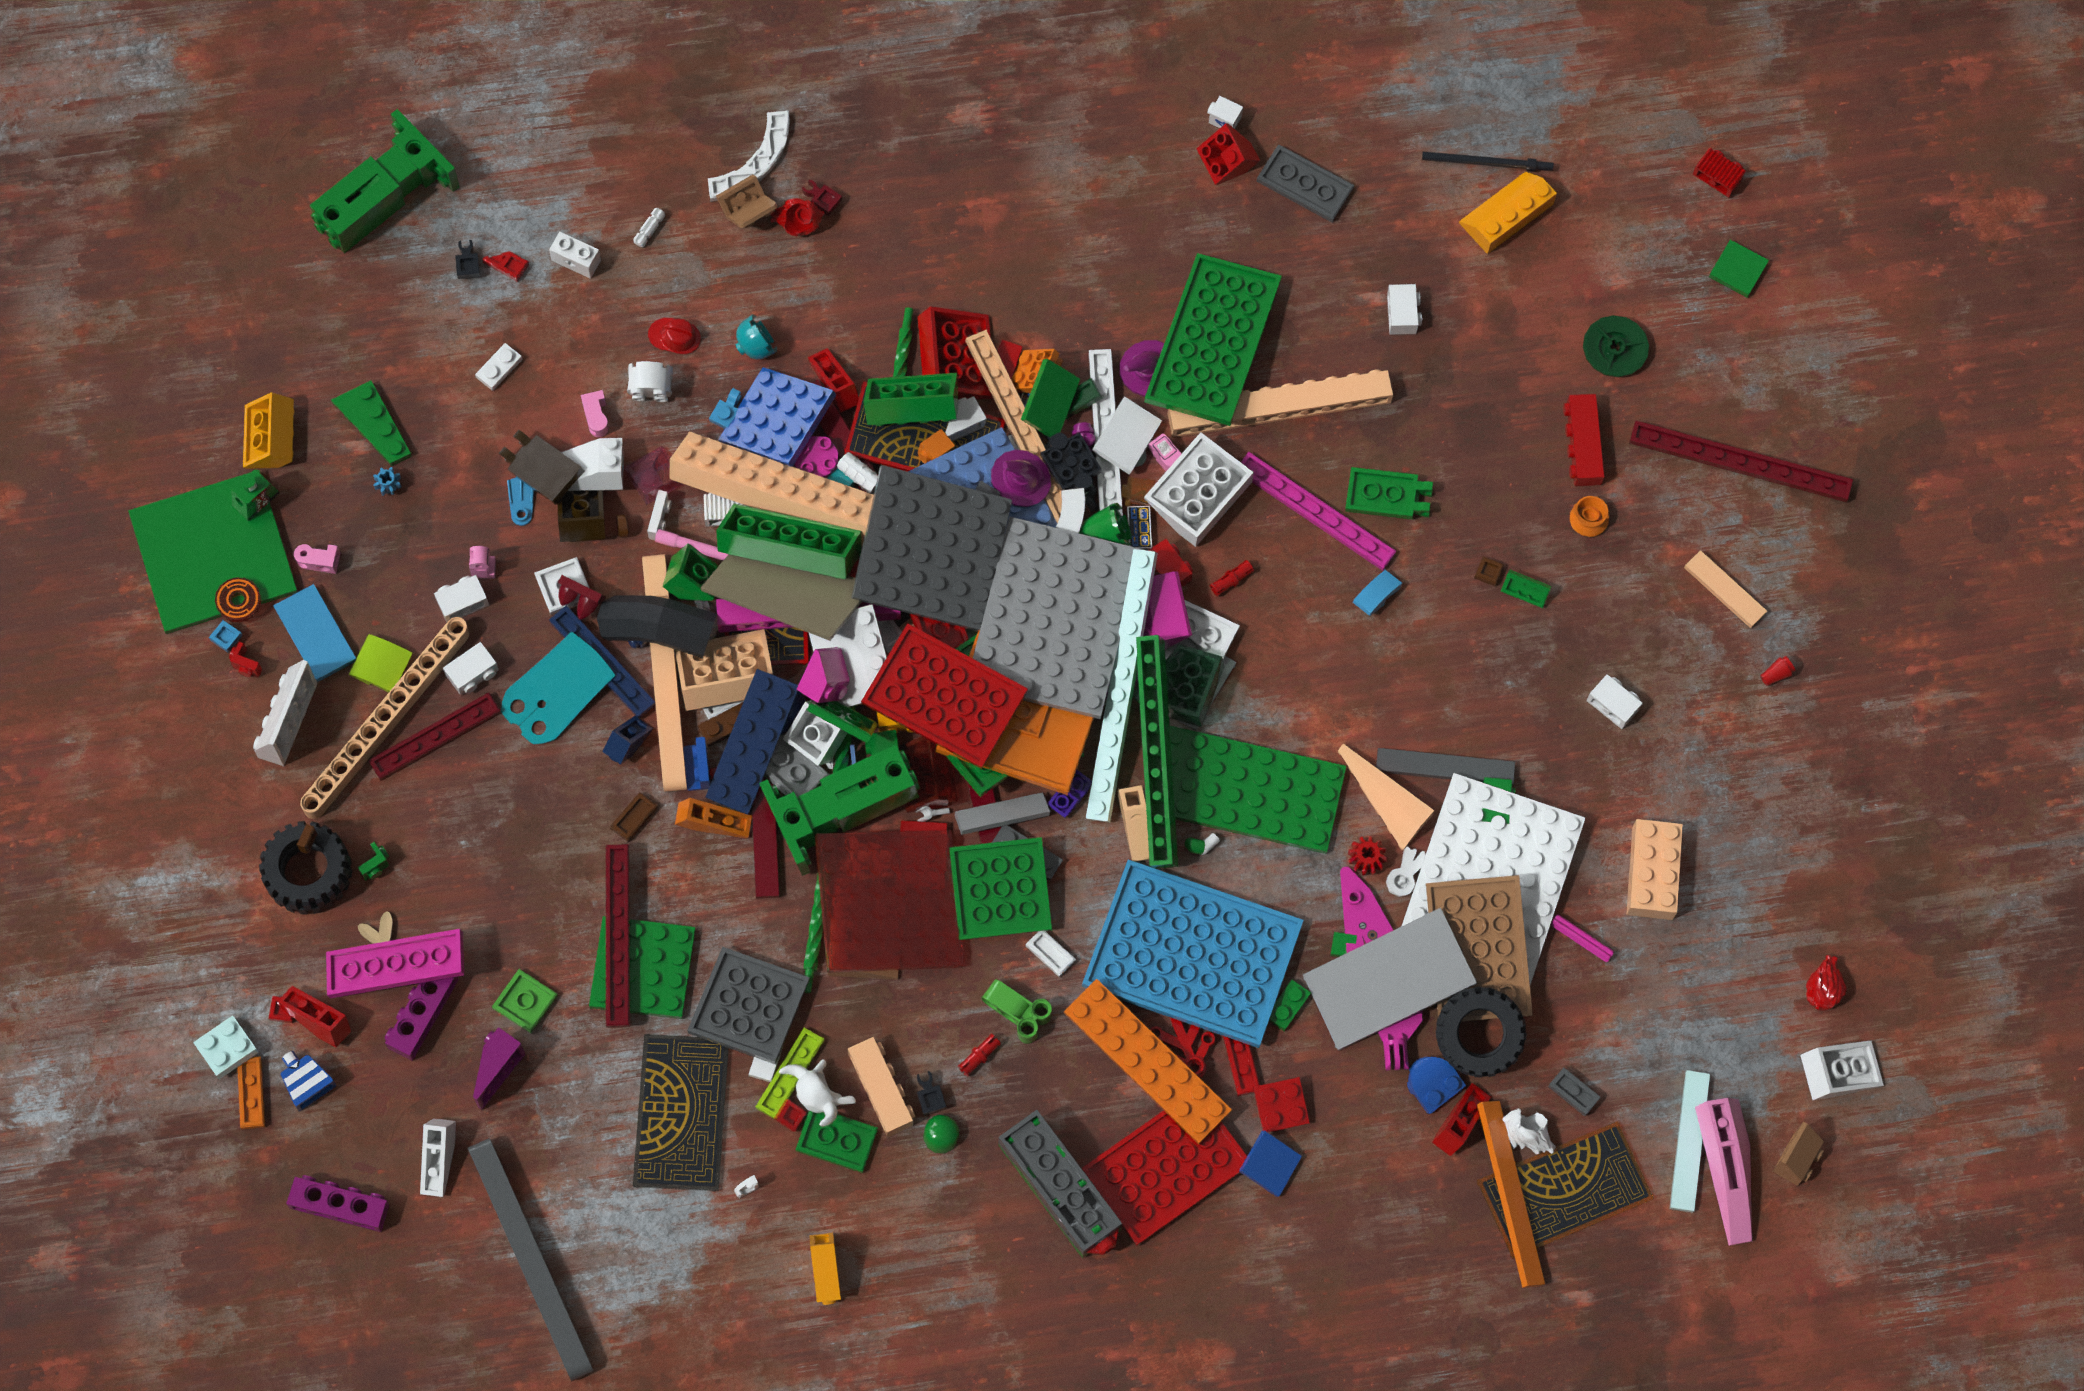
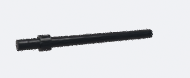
M1422 152V160L1521 168L1530 172H1535V170L1553 171L1554 162L1536 161L1533 158L1519 160Z

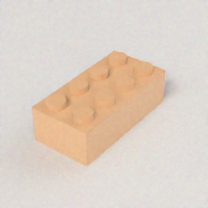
M1636 819L1632 827L1626 915L1666 920L1674 919L1677 914L1683 824Z

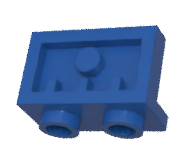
M705 737L696 738V745L684 746L683 748L688 791L709 789L710 786Z

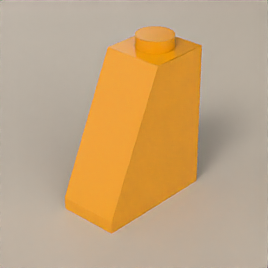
M833 1232L809 1235L817 1302H822L823 1305L834 1304L836 1300H841Z

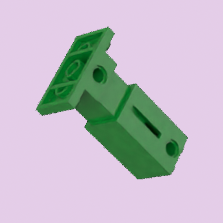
M398 109L391 113L393 121L391 125L396 131L394 133L395 137L392 139L393 147L377 160L370 156L310 204L312 211L310 216L315 222L314 227L320 234L325 233L329 237V243L336 250L339 248L344 254L405 205L403 198L420 184L427 188L437 179L444 188L448 187L452 192L460 187L455 167Z
M893 745L820 779L822 786L796 797L794 792L781 797L776 785L771 786L768 779L759 783L802 876L810 873L808 865L812 863L806 850L818 845L816 838L840 827L843 832H846L919 798L917 790L920 789L913 770L908 771L911 767L903 750L899 751L897 746Z

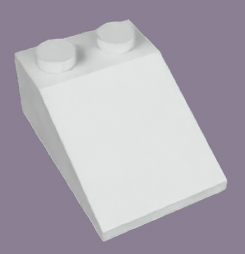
M599 438L561 452L585 470L568 491L623 490L624 451L622 438Z
M1872 1041L1818 1047L1800 1055L1812 1100L1832 1098L1884 1086Z

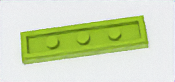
M803 1028L755 1106L757 1110L773 1119L775 1118L784 1101L789 1099L794 1092L799 1080L793 1075L780 1074L779 1070L792 1064L808 1069L824 1043V1038Z

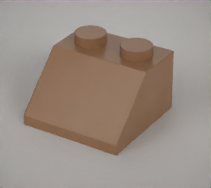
M1803 1122L1794 1132L1773 1172L1796 1186L1802 1180L1806 1182L1813 1171L1809 1168L1813 1160L1818 1162L1824 1152L1821 1149L1824 1141L1807 1123Z

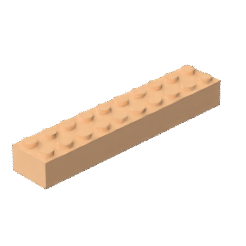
M692 432L687 434L670 458L671 480L752 508L861 531L863 546L873 494Z

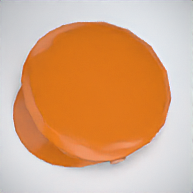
M1586 496L1580 499L1577 504H1574L1570 512L1572 528L1582 536L1594 537L1601 534L1609 523L1607 504L1595 496Z

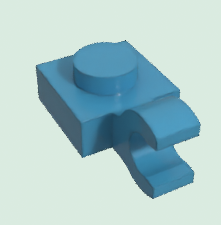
M732 388L726 402L719 400L709 417V421L724 429L728 427L736 416V411L738 410L736 406L742 397L740 395L741 392Z

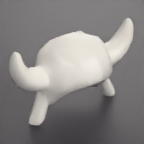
M823 1059L811 1071L797 1064L781 1068L779 1070L780 1074L793 1075L799 1079L796 1084V1096L805 1108L814 1113L824 1112L825 1118L819 1123L822 1127L828 1126L837 1118L836 1106L856 1103V1099L853 1096L842 1097L840 1094L829 1089L823 1073L827 1063Z

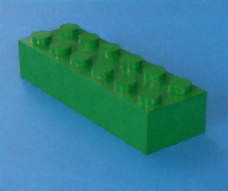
M734 503L716 530L718 552L845 580L862 551L861 531Z

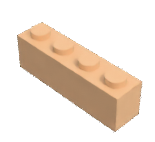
M874 1037L848 1048V1055L886 1136L890 1137L912 1127V1118H915V1114L910 1104L906 1106L902 1099L905 1097V1093L901 1084L896 1085L893 1076H895V1072L891 1063L886 1064L883 1058L886 1053L881 1042L876 1043Z

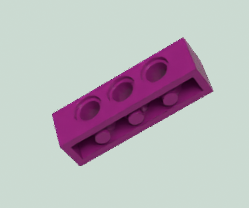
M458 977L419 983L417 987L412 988L408 995L409 1002L397 1014V1023L394 1028H389L385 1035V1044L388 1049L413 1061L459 980ZM429 986L438 987L434 994L426 993V989ZM418 1006H425L426 1010L423 1014H414V1010ZM407 1026L414 1027V1031L410 1035L402 1034Z
M302 1175V1178H294L286 1203L289 1209L378 1232L382 1231L389 1208V1203L387 1200H384V1196L376 1193H371L370 1196L361 1194V1190L353 1187H348L347 1190L338 1188V1184L330 1181H325V1184L318 1183L315 1178ZM319 1191L322 1193L318 1201L310 1200L313 1192ZM343 1197L345 1199L341 1207L333 1206L336 1198ZM361 1203H366V1211L357 1213L356 1207Z

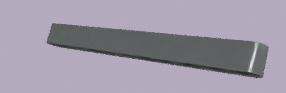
M490 1138L468 1147L571 1382L593 1372V1368Z

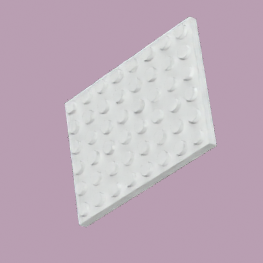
M1453 773L1402 926L1428 914L1426 883L1519 875L1529 983L1531 984L1585 817ZM1482 808L1510 815L1509 824H1505V820L1501 816L1493 817L1491 822H1482Z

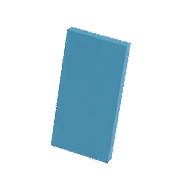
M314 584L273 605L303 660L308 661L317 682L355 662V655Z

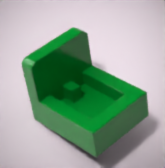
M375 842L370 845L376 856L358 867L365 881L377 878L382 874V870L389 866L386 860L389 857L388 853L382 845L378 847Z

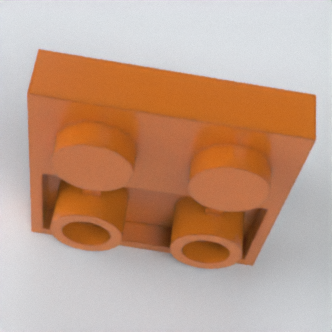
M1055 349L1023 350L1011 380L1017 393H1031L1043 359H1049L1061 366L1063 359L1059 358L1060 353Z

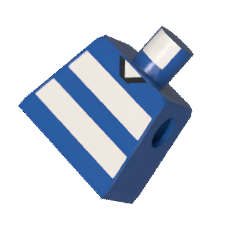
M290 1051L282 1057L283 1062L288 1068L280 1074L299 1112L337 1086L333 1079L309 1055L299 1059L294 1051Z

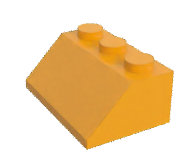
M271 392L245 405L243 468H280L292 462L294 399Z

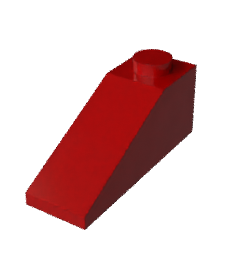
M828 348L808 357L823 387L835 392L836 397L833 403L840 413L858 404L859 397L854 382Z
M291 986L277 1001V1004L311 1033L335 1048L351 1032L345 1014L294 986Z
M1471 1083L1438 1130L1432 1143L1449 1156H1452L1465 1143L1480 1117L1477 1104L1488 1102L1491 1097Z

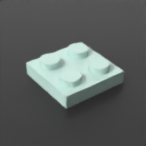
M231 1016L193 1042L218 1079H221L259 1053L234 1016Z

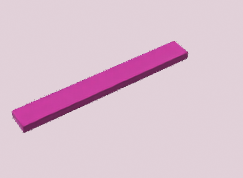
M1248 452L1241 461L1243 465L1254 472L1253 484L1382 571L1396 554L1394 549L1252 453Z

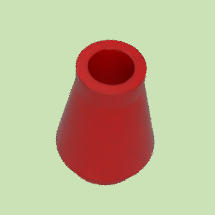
M1784 656L1783 658L1779 657L1760 677L1764 684L1769 686L1791 677L1792 673L1796 670L1789 658Z

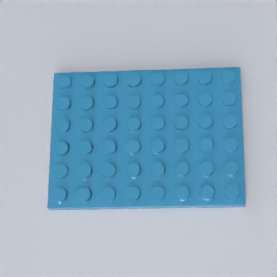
M1128 859L1082 987L1088 988L1098 979L1119 1000L1259 1048L1304 920Z

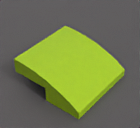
M368 634L349 675L389 693L400 680L412 652Z

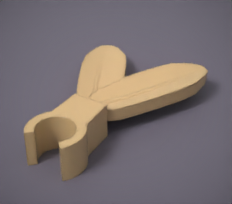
M385 912L382 915L379 932L368 924L358 925L360 934L372 944L391 940L393 919L389 912Z

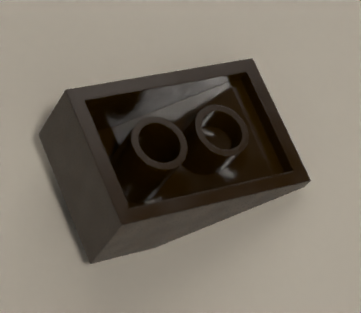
M603 490L567 491L557 503L560 542L606 539Z

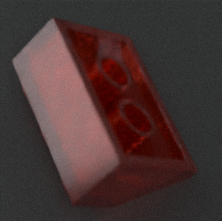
M921 736L898 747L899 751H904L911 767L908 771L913 770L920 789L917 790L919 798L905 804L907 813L916 812L924 806H928L932 810L942 809L958 802L953 764L944 754L936 752L937 745Z

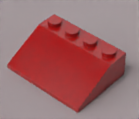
M932 306L927 308L918 316L922 375L957 373L958 400L962 398L969 399L973 396L975 399H993L966 343L967 337L987 330L990 336L989 315Z

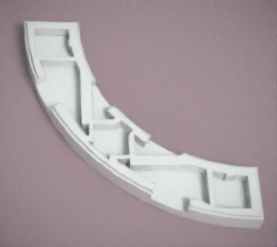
M789 110L767 113V128L762 145L743 167L722 176L708 178L710 202L718 201L716 195L752 174L760 182L773 169L781 157L787 142Z
M1084 488L1062 490L1061 515L1056 528L1079 533L1085 509Z

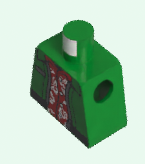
M255 469L231 490L232 506L249 521L280 492Z

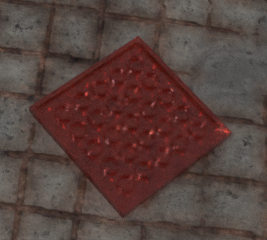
M952 830L825 833L815 835L827 973L963 968L965 966L963 940H959L949 849V847H953Z

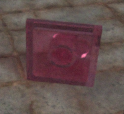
M663 446L624 467L626 474L646 505L656 500L658 490L668 493L683 484L670 479V457Z

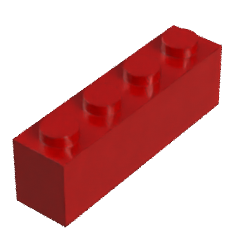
M1596 394L1569 395L1567 403L1563 405L1564 416H1568L1565 433L1566 437H1570V444L1567 446L1568 458H1572V465L1569 467L1570 479H1574V486L1601 485L1604 479Z

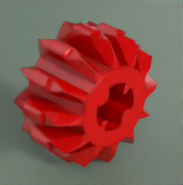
M1369 836L1367 842L1363 837L1359 838V843L1353 841L1351 845L1353 849L1348 850V855L1351 856L1348 861L1349 864H1356L1353 869L1355 872L1360 868L1363 869V876L1366 875L1367 870L1374 875L1376 869L1382 870V863L1387 861V857L1383 855L1386 853V848L1380 847V840L1373 843L1372 836ZM1368 853L1371 854V857H1367V858H1364V857H1363L1364 854H1365V855H1367Z

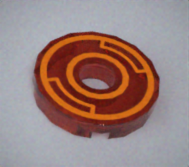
M236 577L225 581L220 585L215 595V604L218 612L230 622L241 623L248 621L254 617L253 615L261 607L262 598L258 587L246 578ZM235 596H243L244 601L242 604L235 605L232 603Z

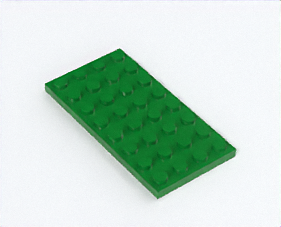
M1197 253L1145 395L1144 403L1231 426L1282 276Z
M1170 726L1176 820L1327 854L1346 766Z

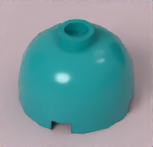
M752 314L739 324L736 332L738 343L735 345L741 355L747 354L752 359L761 360L776 353L777 346L772 348L770 344L774 342L772 336L761 321L756 323L754 318L757 316Z

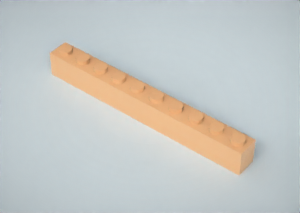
M1372 370L1368 374L1352 373L1342 378L1332 376L1323 381L1308 380L1298 385L1288 383L1279 388L1264 387L1259 391L1253 392L1244 390L1231 426L1168 409L1167 414L1172 438L1200 434V432H1213L1390 404L1393 392L1388 370Z

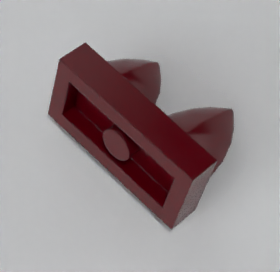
M561 575L558 581L561 585L558 597L562 606L571 603L580 594L577 605V614L580 620L589 616L597 608L598 604L601 605L606 599L602 594L564 575Z

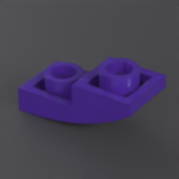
M1076 769L1068 795L1056 792L1047 805L1066 818L1090 790L1092 780Z

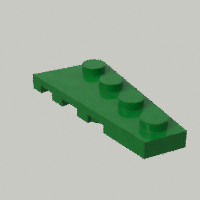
M371 380L331 399L332 404L344 414V417L359 430L360 434L373 445L376 451L391 466L412 457Z

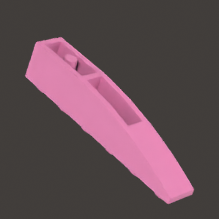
M1734 1098L1706 1101L1696 1106L1695 1110L1728 1244L1730 1246L1751 1242L1750 1142L1739 1099Z

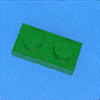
M1291 980L1274 1004L1269 1022L1285 1032L1311 995V992Z

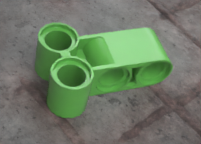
M997 979L993 981L981 998L985 1004L1017 1025V1036L1021 1042L1030 1044L1037 1039L1038 1025H1045L1052 1018V1007L1047 1000L1038 999L1032 1003ZM1038 1008H1045L1048 1012L1044 1016H1038L1035 1011ZM1026 1026H1030L1034 1029V1032L1025 1035L1021 1030Z

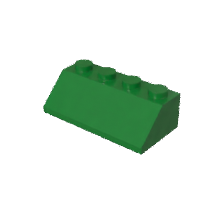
M957 373L868 379L864 398L867 425L882 426L893 423L906 424L908 422L927 423L939 420L947 422L957 419Z

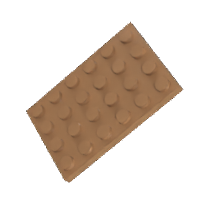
M1519 875L1426 883L1428 913L1439 908L1444 911L1447 922L1473 976L1476 978L1477 984L1467 989L1489 987L1498 990L1515 1002L1523 1016H1532ZM1451 997L1437 1003L1438 1017L1441 1012L1440 1010ZM1475 1010L1467 1014L1462 1021L1496 1019L1498 1017L1487 1010Z

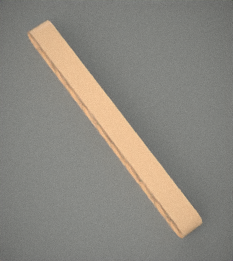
M665 554L642 556L645 595L670 599L669 592L662 587L667 573ZM650 643L664 792L687 790L675 651L666 646Z
M454 617L445 624L304 794L300 804L308 818L317 819L324 814L443 670V667L448 664L467 641L469 631L464 619ZM457 627L463 628L461 633H452L453 629ZM443 644L449 645L445 651L438 650ZM427 662L435 663L432 668L426 669L423 667ZM413 679L420 680L416 686L409 685ZM400 696L406 698L403 703H395V700ZM384 714L391 715L390 719L387 721L380 720L381 716H383ZM371 731L377 733L374 738H366V735ZM356 749L362 750L359 756H351L352 751ZM340 767H347L345 773H336ZM327 784L333 785V787H332V789H331L330 791H328V792H323V791H322V788H323L325 785H327ZM312 802H317V803H318V805H317V807H316L315 809H313V810L307 809V806H308L310 803H312Z

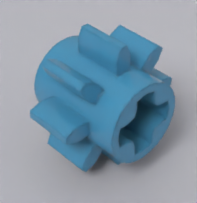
M381 467L379 474L373 475L374 480L377 481L373 484L375 490L381 488L382 496L386 493L394 495L396 488H401V484L398 482L401 476L399 473L394 474L392 467L389 470H384Z

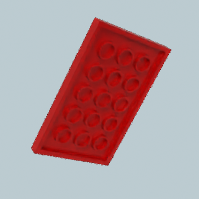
M907 623L861 703L983 769L1027 694L1028 688Z
M1163 1110L1081 1169L1119 1218L1122 1227L1135 1245L1138 1246L1240 1174L1239 1170L1247 1155L1222 1122L1198 1144Z

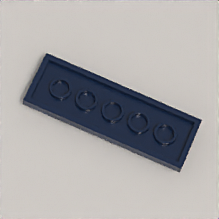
M756 669L705 798L749 815L760 788L759 783L764 778L797 696V684Z

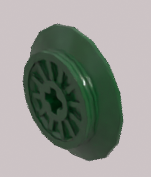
M1612 315L1600 318L1590 325L1584 335L1583 351L1586 360L1595 370L1606 376L1623 377L1631 375L1642 367L1648 357L1649 343L1646 333L1636 322L1627 317ZM1612 345L1619 347V351L1611 349Z

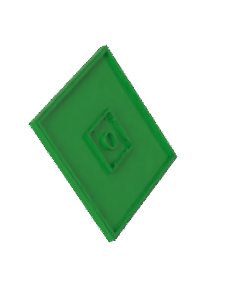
M250 473L128 510L166 634L226 616L218 607L217 595L221 587L232 580L241 579L250 582L258 593L257 605L298 593L270 502L249 521L232 506L231 490ZM238 581V582H232V583L228 584L227 586L229 587V586L234 585V584H243V585H245L246 583H245V582H240V581ZM249 584L246 587L235 585L229 589L225 586L219 597L220 606L226 613L251 608L256 601L255 591ZM242 588L248 593L249 601L245 607L241 609L229 607L226 597L232 589ZM236 590L229 595L228 600L232 606L240 607L245 604L247 597L243 591Z

